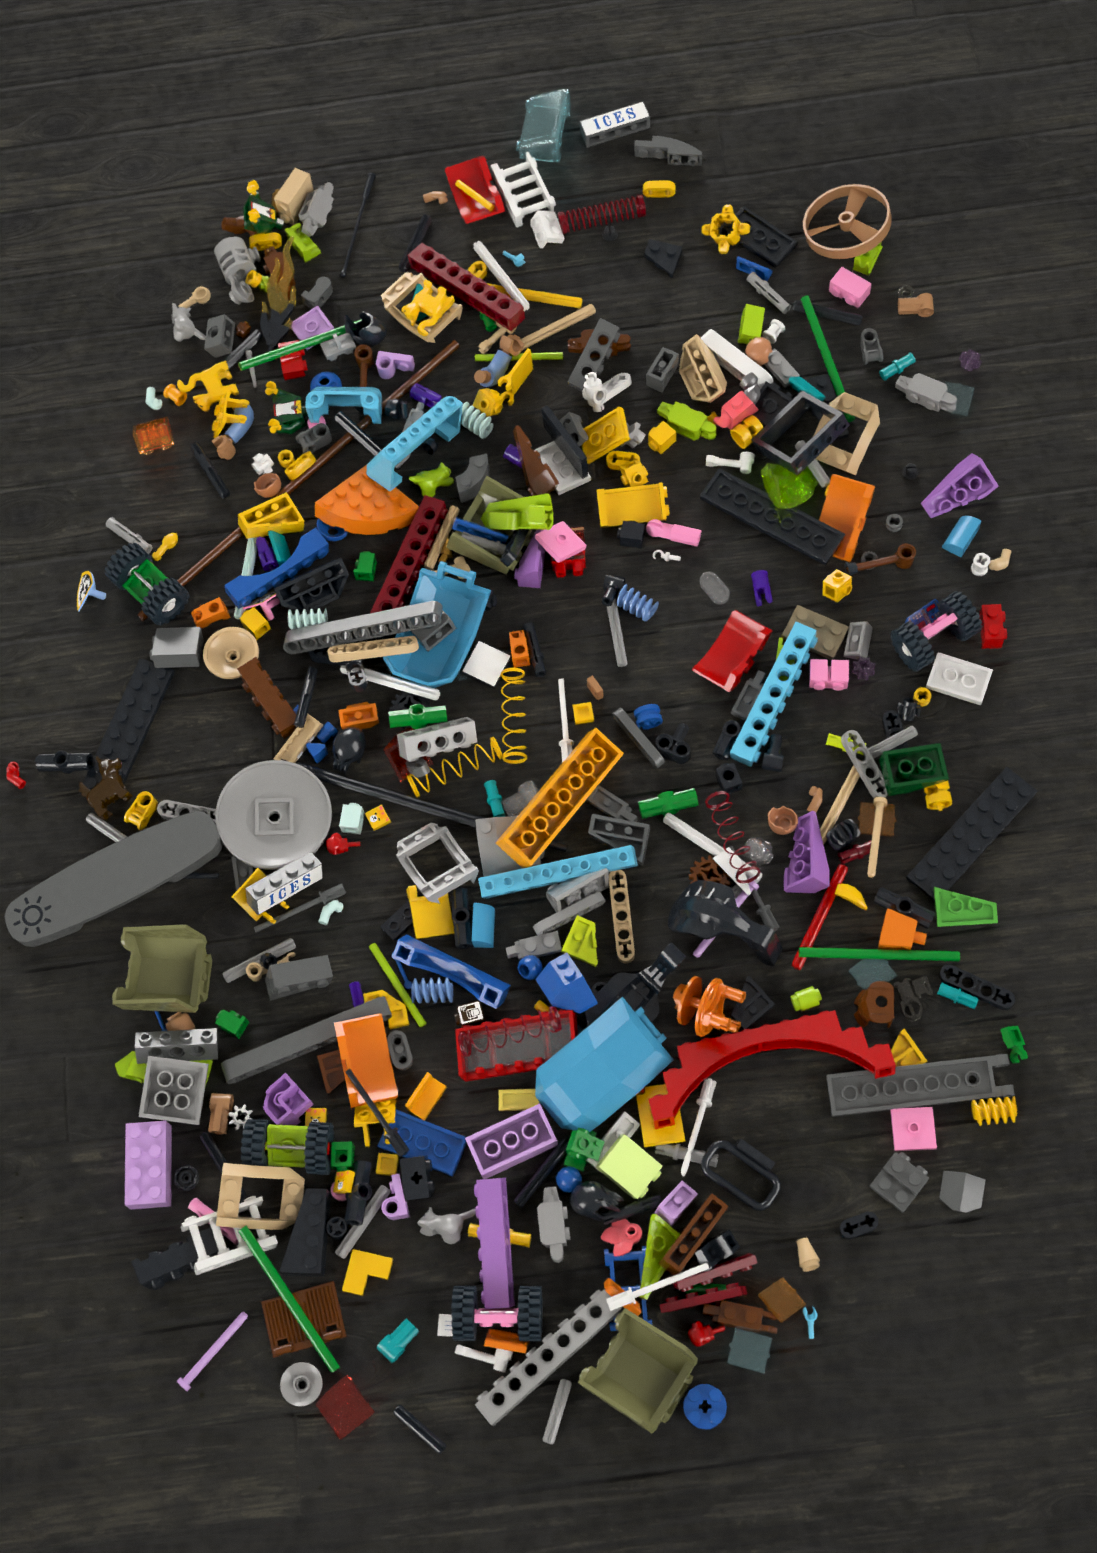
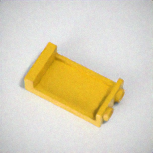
M660 482L659 484L626 488L597 489L600 527L622 526L623 521H636L637 523H648L653 519L666 521V516H669V505H665L664 500L667 497V487H663V482Z

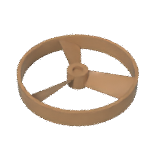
M851 184L831 189L813 201L805 213L803 229L807 243L813 251L827 258L847 259L862 255L880 244L888 234L892 222L890 206L886 197L879 190L867 185ZM849 196L845 212L839 215L838 224L808 230L812 217L821 207L837 198ZM868 196L880 201L887 209L886 220L879 231L855 219ZM840 225L841 230L845 232L851 231L862 243L848 248H828L819 245L810 237Z

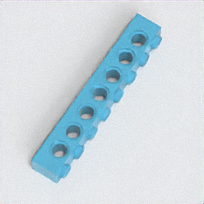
M795 622L730 751V758L749 767L752 766L753 762H758L761 755L759 750L762 745L765 746L769 739L767 734L770 729L773 730L778 720L776 716L778 712H783L786 705L784 700L786 696L790 697L794 689L792 684L794 680L798 681L802 673L800 668L802 664L806 665L810 657L808 652L810 648L815 647L818 641L816 637L817 630ZM801 643L804 647L799 649L795 645ZM793 659L796 661V663L794 665H790L787 663V661ZM787 676L788 680L781 681L779 680V677ZM772 692H778L780 696L772 697L770 694ZM765 708H769L772 710V712L769 714H765L762 712V710ZM760 724L764 728L762 730H756L754 729V726ZM753 741L756 744L753 747H748L746 742Z
M629 845L478 878L481 896L487 899L565 882L605 868L612 872L635 867L638 864L634 846Z

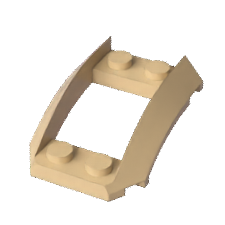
M404 273L381 295L384 307L409 331L426 342L435 343L434 338L455 318L460 320L463 306L454 302L450 309L438 319L436 324L424 328L428 332L427 336L420 335L417 330L418 325L415 323L412 327L411 321L395 306L417 284H421L423 287V283L427 279L422 273L419 275ZM432 285L433 294L431 296L436 297L438 289Z
M844 392L831 401L829 406L865 420L868 423L853 454L829 445L816 459L856 476L867 448L880 425L878 405ZM823 415L814 435L831 419Z
M223 1162L216 1226L243 1228L247 1225L249 1229L282 1230L294 1224L303 1200L305 1179L286 1166H257ZM243 1177L284 1179L279 1219L238 1217Z

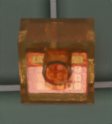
M168 416L133 427V437L139 454L144 453V455L153 453L155 449H169L174 444Z

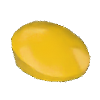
M849 884L837 885L836 896L850 901L863 910L868 909L861 892Z

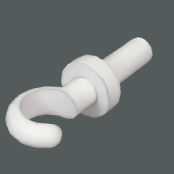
M656 550L653 553L654 559H656L655 555L657 553H661V558H664L665 561H669V559L680 561L681 556L670 555V552L664 554L662 550Z

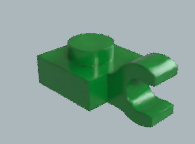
M1008 1026L1001 1029L1004 1043L1008 1049H1012L1010 1053L1011 1062L1013 1064L1020 1062L1018 1054L1021 1060L1027 1059V1052L1023 1048L1026 1044L1019 1027Z

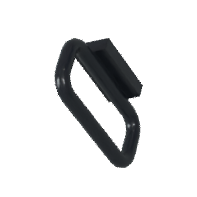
M738 1139L734 1145L726 1140L713 1142L701 1160V1169L709 1179L754 1210L763 1211L768 1209L781 1189L779 1178L770 1171L775 1162L742 1139ZM718 1149H726L772 1182L773 1187L763 1202L755 1201L710 1169L709 1162Z

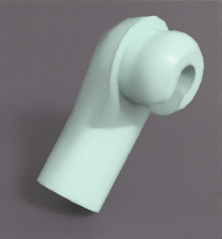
M148 387L146 404L152 409L158 410L162 407V400L155 398V388Z
M332 900L325 905L318 922L328 925L331 913L334 911L337 913L341 912L343 903L338 900Z

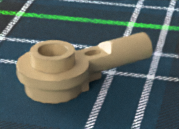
M198 287L192 293L193 296L178 306L188 308L195 303L204 304L211 298V293L205 287Z

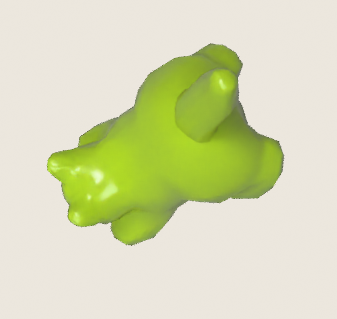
M442 462L437 469L421 471L416 476L409 478L410 481L419 485L423 496L427 495L430 497L435 495L437 487L451 486L454 483V479L449 477L451 470Z

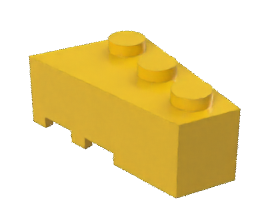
M287 492L238 514V525L247 539L269 536L268 531H274L279 534L304 531V519Z

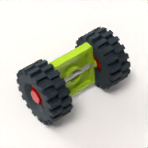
M248 1119L242 1133V1164L305 1167L307 1174L329 1175L331 1171V1143L334 1142V1127L332 1123L311 1122L309 1126L271 1125L270 1120Z

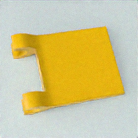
M528 348L507 375L498 379L499 387L503 383H507V391L503 392L501 397L504 399L509 398V406L513 405L515 393L533 370L531 350Z
M416 885L408 886L407 896L410 903L416 939L454 934L448 893L438 898L440 902L438 904L428 901L425 896L417 897Z

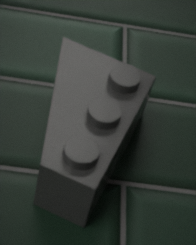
M592 814L588 831L589 836L611 849L629 845L634 846L637 863L643 866L651 829L650 825Z
M328 955L270 965L265 977L270 1001L313 988L328 986L333 978Z

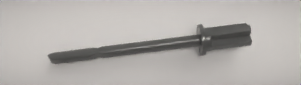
M731 845L729 848H730L733 852H735L733 846ZM753 889L751 893L759 906V909L756 911L757 915L761 916L765 926L777 931L779 925L770 910L771 906L764 905L757 890Z
M341 883L324 892L319 891L320 897L273 919L278 923L321 902L327 905L328 902L345 895L346 890ZM266 921L255 926L254 930L258 932L274 924Z

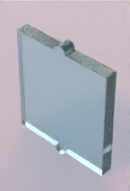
M945 382L947 392L957 398L956 410L951 412V414L956 413L967 416L974 388L964 386L961 383Z
M863 959L849 969L850 974L857 981V985L861 986L863 990H866L873 982H890L897 977V974L888 965L889 962L884 959Z
M736 1328L733 1342L729 1345L731 1350L727 1363L764 1374L767 1358L770 1357L769 1349L772 1338Z

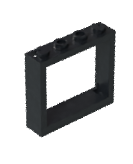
M801 391L751 441L759 453L798 476L850 425L842 412ZM810 408L831 419L792 458L771 446Z

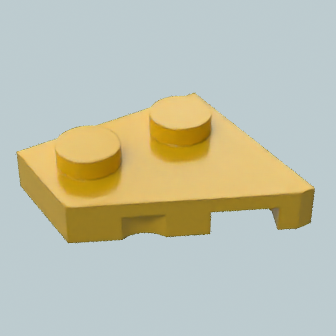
M903 1029L891 1048L896 1067L926 1063V1058L906 1030Z

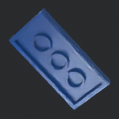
M396 1110L395 1123H389L391 1129L398 1128L399 1135L410 1149L402 1157L410 1158L428 1155V1159L432 1161V1169L453 1177L467 1144L466 1137ZM383 1132L378 1148L397 1154L391 1143H385Z

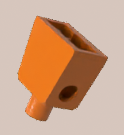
M887 908L877 949L911 950L913 943L925 945L927 934L916 931L917 920Z

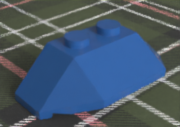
M567 952L550 961L536 978L538 985L554 1007L582 1013L598 1004L585 978Z

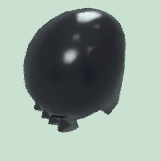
M362 311L359 313L361 321L355 324L345 315V331L351 334L359 345L373 347L385 339L387 327L378 318Z
M347 727L335 736L332 746L334 771L336 768L337 771L340 768V772L343 770L344 775H346L352 762L357 760V763L360 764L366 746V738L361 729Z
M585 1181L577 1185L570 1195V1205L577 1214L598 1221L603 1220V1217L597 1213L600 1207L621 1212L616 1205H619L617 1202L620 1200L624 1201L617 1193L610 1191L596 1181Z

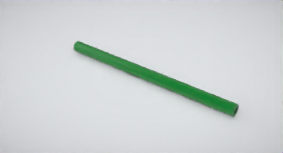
M804 296L801 298L802 305L838 397L845 390L809 296ZM843 412L848 422L855 419L854 416Z
M345 325L238 363L239 368L243 371L333 339L334 334L337 337L346 334Z
M799 947L798 951L799 957L960 961V951Z
M246 1225L238 1231L329 1371L333 1373L340 1366Z

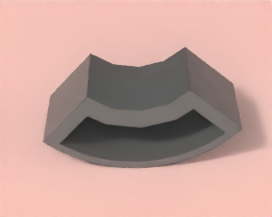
M487 454L470 457L467 470L455 477L461 503L476 497L486 476H489L490 468Z

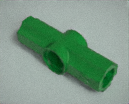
M414 704L408 710L388 712L390 728L411 726L413 729L424 728L427 724L447 722L445 705L425 708L421 704Z
M694 788L676 793L666 791L655 798L638 801V806L643 819L660 814L665 816L667 813L673 815L681 809L698 806V799Z

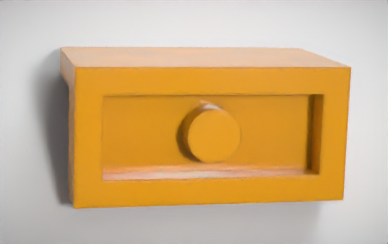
M427 1072L405 1104L406 1109L425 1121L447 1087Z

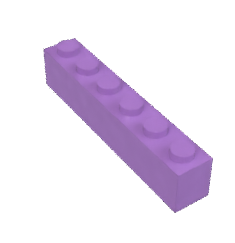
M506 1178L476 1180L477 1184L474 1186V1194L478 1198L476 1217L479 1218L477 1237L481 1243L478 1256L479 1260L482 1261L480 1281L483 1283L484 1291L481 1293L482 1304H485V1309L510 1308L515 1306Z

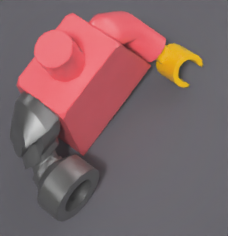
M753 372L747 374L740 382V386L745 391L738 392L722 406L720 417L714 411L707 417V420L712 422V424L714 423L722 428L728 427L732 430L738 424H742V421L747 417L755 414L759 410L755 404L758 402L761 394L757 383L758 377Z

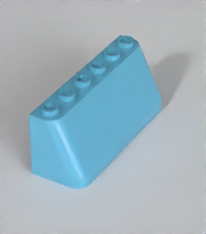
M452 396L444 397L367 464L366 473L368 477L391 492L402 482V476L394 471V467L434 433L449 442L460 432L463 402Z

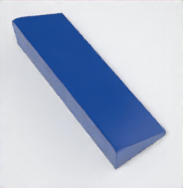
M455 517L452 526L454 530L464 531L491 541L498 540L502 544H505L509 537L505 533L488 529Z

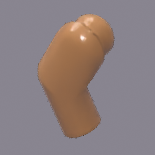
M433 191L423 195L425 203L437 199L440 204L448 201L445 192Z
M812 786L809 795L813 796V799L807 810L809 812H817L822 803L823 791L820 787Z

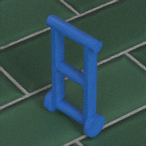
M642 1246V1251H631L622 1256H614V1253H609V1249H604L605 1266H610V1278L615 1282L614 1261L639 1260L641 1284L646 1246ZM641 1285L625 1286L621 1288L627 1291L630 1287L633 1292L639 1290ZM642 1299L643 1320L652 1325V1319L648 1320L646 1300ZM610 1322V1331H617L615 1322Z

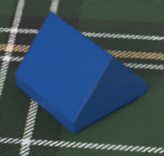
M306 744L310 755L317 764L328 755L325 744Z

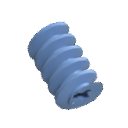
M624 585L618 595L617 606L623 607L626 611L629 610L631 614L636 613V617H642V620L645 622L648 621L656 612L659 602L652 605V598L646 602V595L639 598V591L634 595V588L627 591L628 585Z
M438 977L436 983L433 982L432 978L429 979L428 983L422 978L421 983L418 984L417 979L414 978L411 992L412 1003H414L415 998L418 1003H422L423 998L426 1003H429L431 997L434 1003L438 1002L439 997L442 1003L446 1001L447 997L449 1002H453V983H450L448 977L442 983L440 977Z

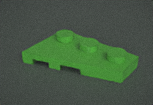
M934 887L937 927L998 923L996 903Z

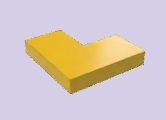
M353 1249L342 1291L363 1296L368 1275L388 1280L394 1259Z

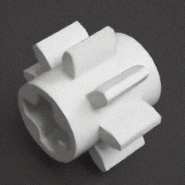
M259 453L253 457L254 463H252V467L259 475L273 471L271 467L274 463L267 454L262 455Z
M235 1105V1113H228L232 1117L229 1125L234 1123L236 1130L240 1126L244 1128L246 1121L252 1119L249 1118V1115L253 1111H247L245 1109L246 1105H243L241 1109H238ZM238 1113L240 1115H245L243 1122L242 1120L237 1121L236 1117L238 1116Z

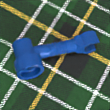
M298 705L293 709L295 714H297ZM327 721L316 737L325 744L339 731Z

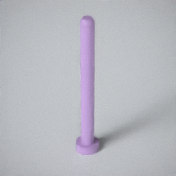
M241 1312L183 1379L180 1377L177 1383L188 1391L191 1388L189 1384L244 1323L248 1315L245 1312Z

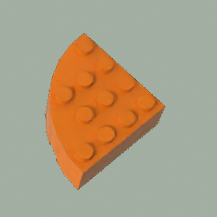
M367 465L315 502V517L332 527L337 526L343 528L346 532L363 535L388 533V530L396 528L399 530L407 527L412 523L419 508L417 504L396 487L390 492L368 477L366 473Z

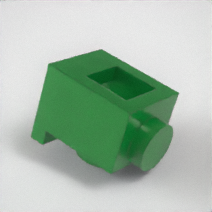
M369 551L360 552L359 559H356V569L353 571L356 580L374 581L377 565L375 553Z
M221 1010L217 1014L215 1024L220 1029L239 1039L248 1026L249 1021L243 1015L241 1017V1015L233 1010L230 1013L226 1010Z
M353 1142L331 1143V1167L333 1170H337L336 1172L353 1169L355 1150ZM347 1156V1161L341 1162V1157Z

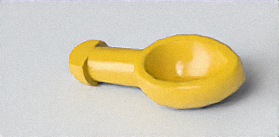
M176 533L166 535L162 540V545L152 554V559L159 561L167 549H171L177 544L178 535Z

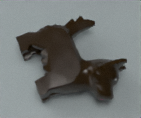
M96 756L102 780L91 790L82 782H79V792L87 798L88 804L95 809L97 815L106 821L113 815L107 810V804L114 803L119 797L127 802L133 795L126 789L118 773L122 768L120 758L102 760Z

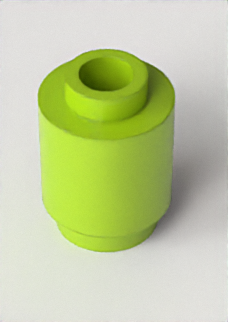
M813 986L794 992V995L790 996L795 1011H804L820 1005L819 1001L822 1000L818 988L814 989Z

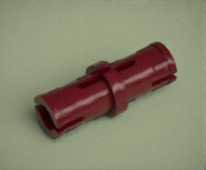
M872 839L861 845L855 844L853 848L838 853V857H841L839 858L840 863L844 865L855 859H863L865 855L870 854Z

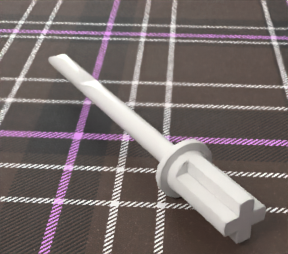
M564 678L558 679L563 740L559 741L562 763L573 751L572 746L574 745V741L569 739Z
M710 1078L704 1080L700 1097L696 1100L700 1108L689 1141L688 1151L681 1168L682 1176H685L688 1170L691 1153L696 1143L706 1107H712L711 1100L716 1081H712Z
M708 1263L633 1292L629 1287L627 1291L607 1298L608 1307L612 1311L630 1303L636 1304V1297L710 1269Z

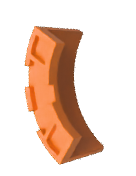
M833 474L819 521L845 534V539L832 557L851 562L858 545L860 532L863 530L867 518L866 513L870 507L875 486Z
M379 1013L334 1023L351 1108L367 1105V1103L345 1073L349 1068L374 1103L397 1098L398 1091L382 1014Z

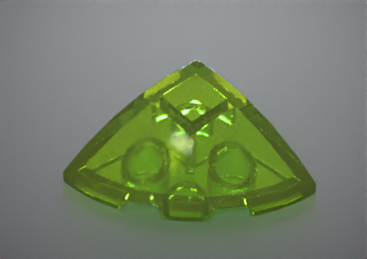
M767 463L761 470L766 491L778 509H790L801 505L814 494L813 491L818 485V481L808 466L798 476L779 464Z

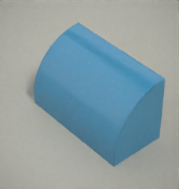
M972 516L960 517L941 548L962 557L978 532L981 520Z
M474 903L472 924L473 946L476 948H494L495 908L487 904Z

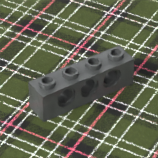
M602 318L599 319L568 380L569 386L583 392L586 379L582 372L585 369H590L596 375H601L604 369L602 364L605 358L609 359L613 351L610 349L613 342L617 343L621 334L619 333L618 326ZM601 337H605L608 339V343L601 345L598 340ZM593 353H598L600 359L592 361L590 356Z
M217 1028L136 1033L135 1053L137 1064L147 1063L148 1056L184 1061L218 1059Z

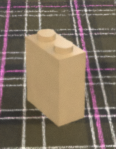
M295 168L274 197L279 217L284 220V223L292 225L297 223L307 194L314 191L309 173Z

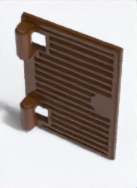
M334 1281L292 1293L324 1343L337 1338L347 1337ZM281 1296L261 1302L273 1358L285 1353H293L314 1347ZM336 1325L337 1330L327 1332L326 1327ZM288 1339V1344L278 1345V1341Z

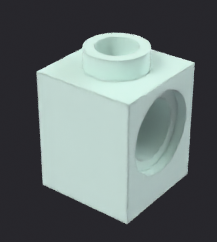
M356 803L343 804L339 824L343 833L361 834L365 814L362 806Z

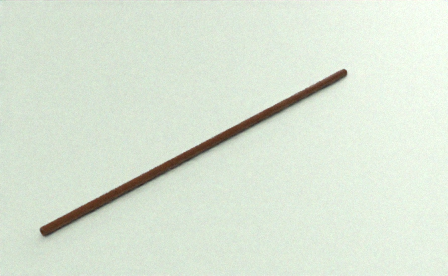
M453 340L382 402V414L385 412L388 399H400L415 383H419L460 347L458 342ZM367 415L356 425L364 430L372 423V419ZM347 432L318 457L311 467L298 478L288 483L271 499L286 492L290 495L355 437ZM241 528L235 529L177 581L184 587L244 535ZM143 611L137 614L142 621L148 618Z

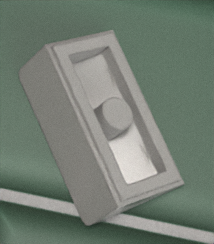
M867 621L850 622L844 657L867 660L872 634V626Z

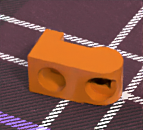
M220 597L201 605L191 613L196 627L201 628L207 627L220 619L226 620L230 618L226 605Z
M524 630L509 632L514 668L530 665Z

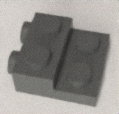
M895 1152L869 1187L900 1212L904 1213L927 1183L929 1177L926 1176L928 1172L919 1165L915 1167L909 1163L911 1159L906 1154Z

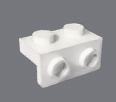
M537 210L530 223L539 248H544L547 242L562 244L565 238L556 213Z

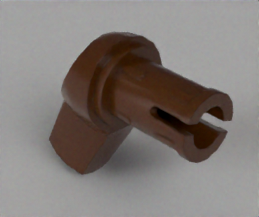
M244 216L237 218L224 217L222 220V230L234 234L248 232L250 236L258 234L257 232L244 229Z

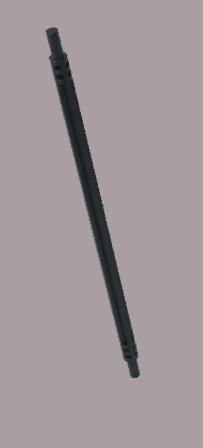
M298 763V765L311 771L321 781L476 827V819H484L483 817L314 766ZM552 841L547 846V848L565 853L568 849V845Z

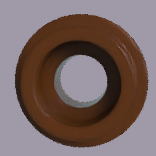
M247 321L240 322L235 329L237 331L236 335L242 338L248 335L251 326H249Z

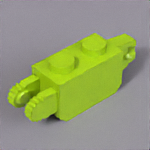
M662 402L658 407L657 414L665 418L667 424L676 433L693 441L698 440L700 436L708 438V440L716 438V426L714 423L712 424V422L707 421L708 416L703 412L695 411L688 405L675 402L674 405Z

